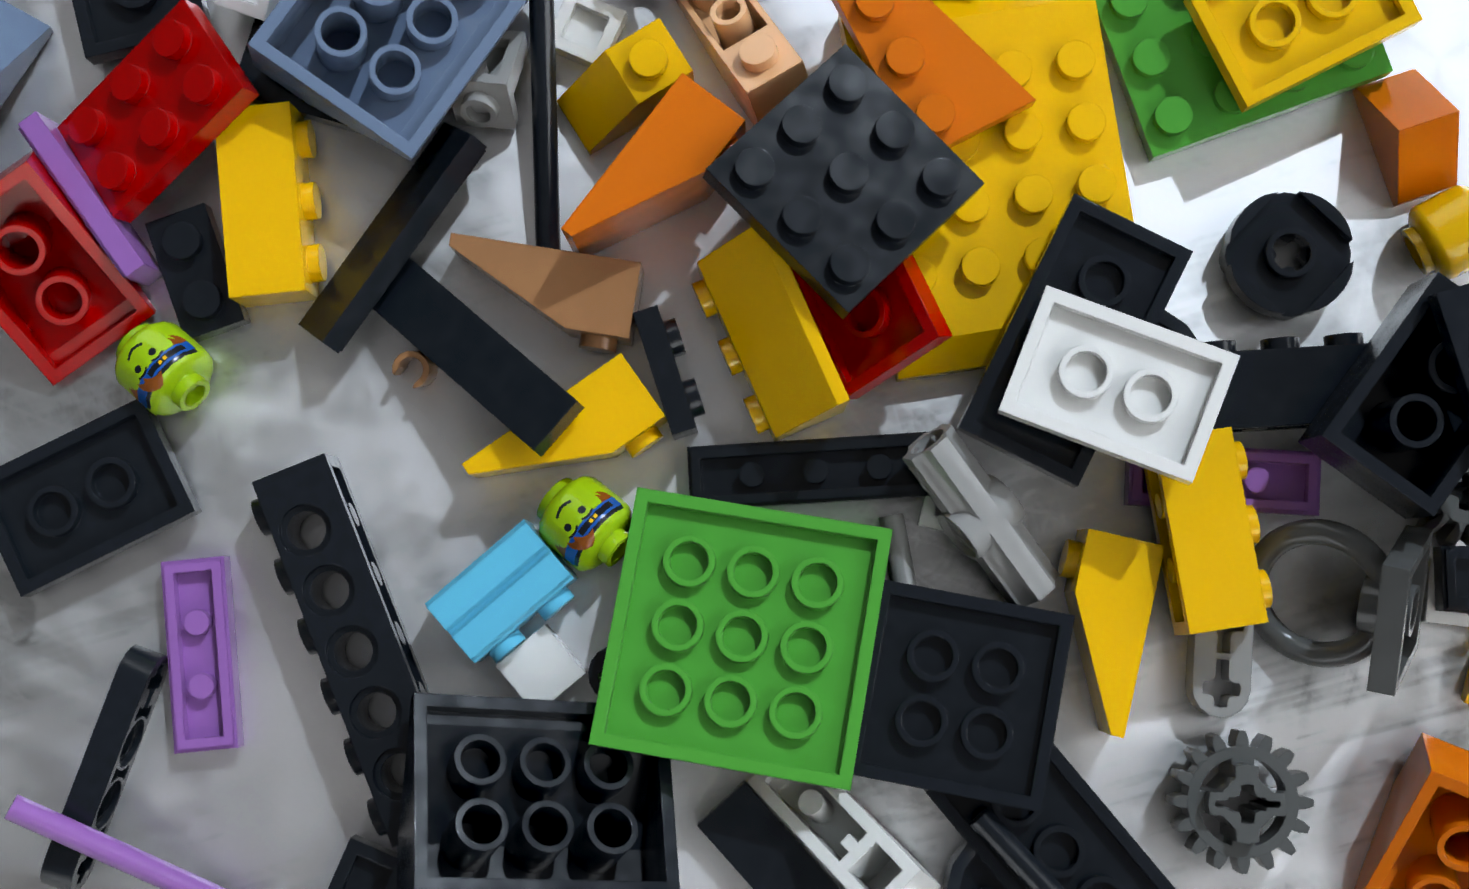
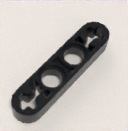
M139 645L132 646L124 655L111 683L62 812L63 815L105 834L107 833L168 671V658L166 655ZM51 840L41 868V882L58 889H81L88 879L96 860Z

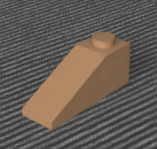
M451 233L449 246L458 257L569 336L580 338L579 348L615 354L617 344L633 346L636 328L633 313L639 310L644 279V270L641 262Z

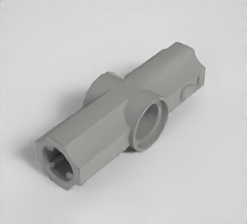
M941 424L939 427L922 434L908 447V451L902 459L920 482L922 488L942 512L938 516V521L947 537L962 553L973 560H977L1007 603L1027 606L1034 602H1040L1055 588L1054 584L1059 573L1021 522L1026 514L1018 498L1002 481L985 472L952 425Z

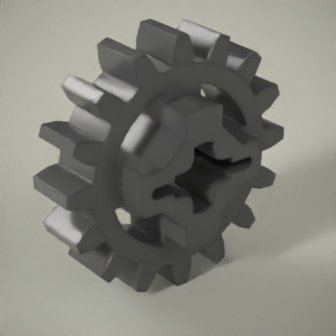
M1241 729L1230 730L1228 744H1225L1219 735L1208 733L1205 735V743L1208 750L1202 753L1187 746L1183 752L1191 763L1189 769L1185 771L1172 768L1170 771V775L1182 783L1181 792H1172L1165 795L1166 802L1182 809V814L1172 819L1170 824L1178 832H1192L1184 844L1192 853L1198 854L1208 847L1206 863L1217 869H1221L1226 863L1228 856L1232 869L1240 874L1248 873L1250 858H1254L1263 868L1267 870L1274 868V861L1271 851L1277 848L1292 856L1296 850L1287 837L1292 830L1298 833H1308L1310 829L1304 821L1297 818L1299 809H1307L1314 806L1313 799L1300 795L1297 791V787L1309 780L1307 772L1301 770L1287 769L1295 756L1291 750L1281 747L1270 754L1272 738L1267 735L1258 733L1249 745L1247 733ZM1254 760L1261 763L1270 772L1277 788L1268 787L1259 779V767L1254 765ZM1219 764V772L1206 785H1202L1207 774ZM1241 790L1262 799L1249 800V803L1240 804L1237 811L1216 802L1229 801V797L1240 796ZM1200 813L1212 815L1220 822V833L1224 835V841L1217 839L1207 829ZM1273 816H1276L1271 826L1260 835V830Z

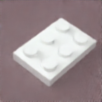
M1046 285L998 409V414L1190 485L1195 478L1240 355Z

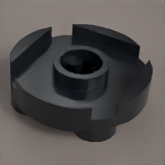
M1299 191L1296 194L1287 192L1277 194L1278 192L1263 195L1245 207L1228 227L1224 246L1219 254L1220 268L1226 274L1227 282L1235 295L1249 308L1260 314L1283 321L1311 314L1334 301L1345 289L1351 278L1354 261L1350 263L1351 250L1349 242L1353 240L1350 227L1342 214L1331 203L1313 193ZM1293 240L1300 246L1301 249L1296 254L1297 260L1301 263L1298 270L1289 265L1281 268L1274 259L1277 254L1273 246L1276 241L1281 245H1286Z

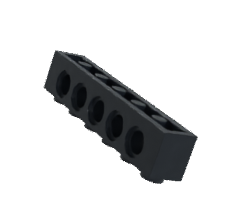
M323 453L253 481L252 485L258 499L251 501V508L261 532L265 536L272 534L281 557L274 560L277 578L287 595L295 594L303 618L297 620L301 640L310 655L318 653L326 678L320 680V686L324 700L333 715L341 713L348 731L349 738L343 741L347 760L357 776L364 773L373 798L367 800V809L371 822L380 836L388 835L393 848L398 845L403 786L394 780L391 773V763L396 754H406L410 703L413 693L430 694L339 458ZM316 513L325 523L326 534L320 545L309 549L301 541L300 526L305 518ZM336 572L341 574L349 585V596L346 602L337 609L329 606L322 594L325 580ZM355 632L364 634L372 644V658L364 668L353 666L345 654L346 642ZM377 692L388 695L396 706V717L389 728L376 725L369 717L368 704L371 697Z

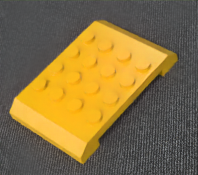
M931 0L1033 96L1036 101L1032 107L950 148L984 182V185L913 253V256L953 336L896 373V382L986 369L1074 193L1134 222L1096 0ZM838 14L842 46L846 44L863 61Z

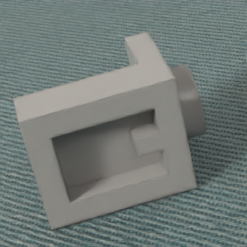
M507 30L452 105L458 124L482 128L511 130L516 128L519 115L514 92L529 52L524 31Z

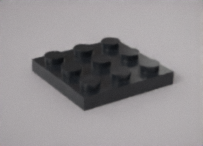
M846 44L709 165L703 176V179L842 319L847 317L984 185V182Z
M885 580L853 775L1042 812L1075 615Z

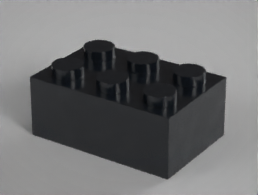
M1440 272L1408 286L1298 440L1301 445L1404 519L1435 516L1469 468V422L1427 298L1435 293L1458 287L1457 284Z

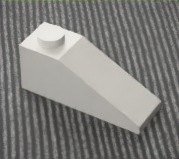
M756 774L747 781L846 889H939L941 887L922 865L848 791Z

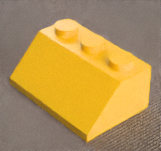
M752 227L699 260L697 266L701 280L692 283V288L706 319L716 314L719 317L727 337L717 341L731 375L734 376L743 372L753 395L744 398L743 402L757 433L759 434L769 429L773 440L780 441L843 413L850 401L849 396L790 266Z

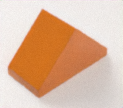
M1416 69L1368 83L1352 90L1393 207L1457 185L1460 111Z

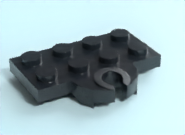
M1074 193L1026 286L956 430L1073 488L1078 487L1096 450L998 414V409L1045 287L1048 285L1196 339L1187 324L1165 310L1193 251Z
M1054 743L1042 812L924 789L926 794L965 839L949 859L942 883L943 889H1029L969 826L972 819L986 807L996 815L1065 889H1175Z

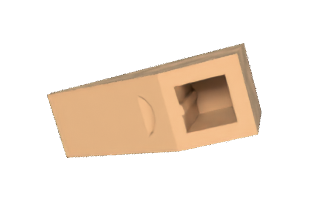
M676 0L734 98L753 125L759 122L808 78L803 60L757 0Z

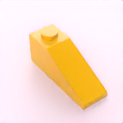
M620 353L567 390L585 408L542 457L509 430L463 462L462 465L469 475L483 478L616 458L625 451H628L630 456L635 458L664 437L658 428L668 421L627 360Z
M1087 528L1077 530L1075 540L1067 539L1065 541L1060 556L1058 573L1060 577L1067 578L1064 595L1069 614L1075 615L1073 631L1098 729L1109 735L1124 738L1165 546Z

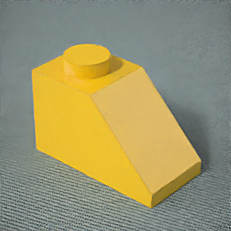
M658 18L605 50L561 95L557 103L589 155H592L641 125L682 72L694 81L693 70L661 19Z

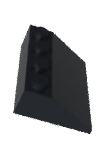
M413 693L410 703L397 845V889H680L671 759L590 745L589 739L596 707L595 702Z

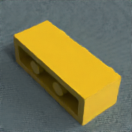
M289 101L249 105L216 138L228 296L244 307L314 301L320 295L319 282L327 280L326 255L322 244H315L313 220H320L322 217L321 195L317 183L310 182L308 158H315L317 154L314 127L311 120H305Z
M1232 426L1213 429L1193 483L1190 485L1144 468L1157 543L1165 546L1161 565L1174 636L1192 635L1267 623L1269 621L1266 608H1271L1273 603L1270 579L1264 569H1258L1254 544L1260 541L1258 515L1252 505H1246L1242 480L1248 476V461L1244 446L1240 441L1234 442Z

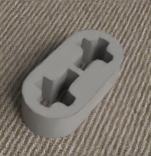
M1254 625L1236 627L1235 631L1224 632L1222 652H1217V631L1188 635L1185 676L1186 695L1192 706L1201 713L1219 718L1230 717L1240 712L1248 702L1251 691ZM1217 659H1221V678L1224 681L1232 682L1233 689L1231 695H1221L1219 705L1214 706L1213 696L1203 693L1202 686L1204 681L1214 680L1216 676Z

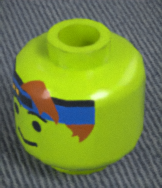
M164 321L153 324L145 323L130 330L119 343L116 350L115 374L118 383L151 413L170 416L181 411L193 410L206 399L210 391L213 361L210 354L178 325Z
M581 476L575 480L564 478L546 493L537 509V516L541 519L538 531L542 540L554 552L579 571L592 570L603 563L611 567L621 560L625 555L628 531L632 518V511L624 500L592 476Z

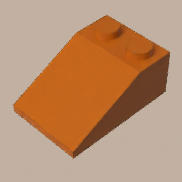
M682 72L562 226L561 230L572 251L594 255L709 199L715 190L703 179L705 170L746 133V120Z
M1423 732L1421 733L1393 783L1354 889H1469L1468 750Z

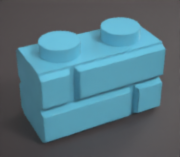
M523 519L428 600L425 605L443 628L450 633L451 637L470 660L478 663L490 655L497 664L526 639L519 630L538 613L545 621L549 620L575 597L568 587L578 577L562 557L542 540L538 529L529 520Z

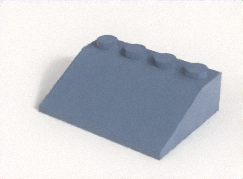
M280 0L247 45L253 66L307 104L412 162L528 0Z

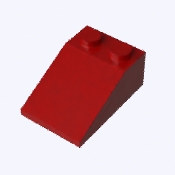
M32 150L0 173V326L54 386L126 335L130 330L154 315L156 309L138 283L122 277Z

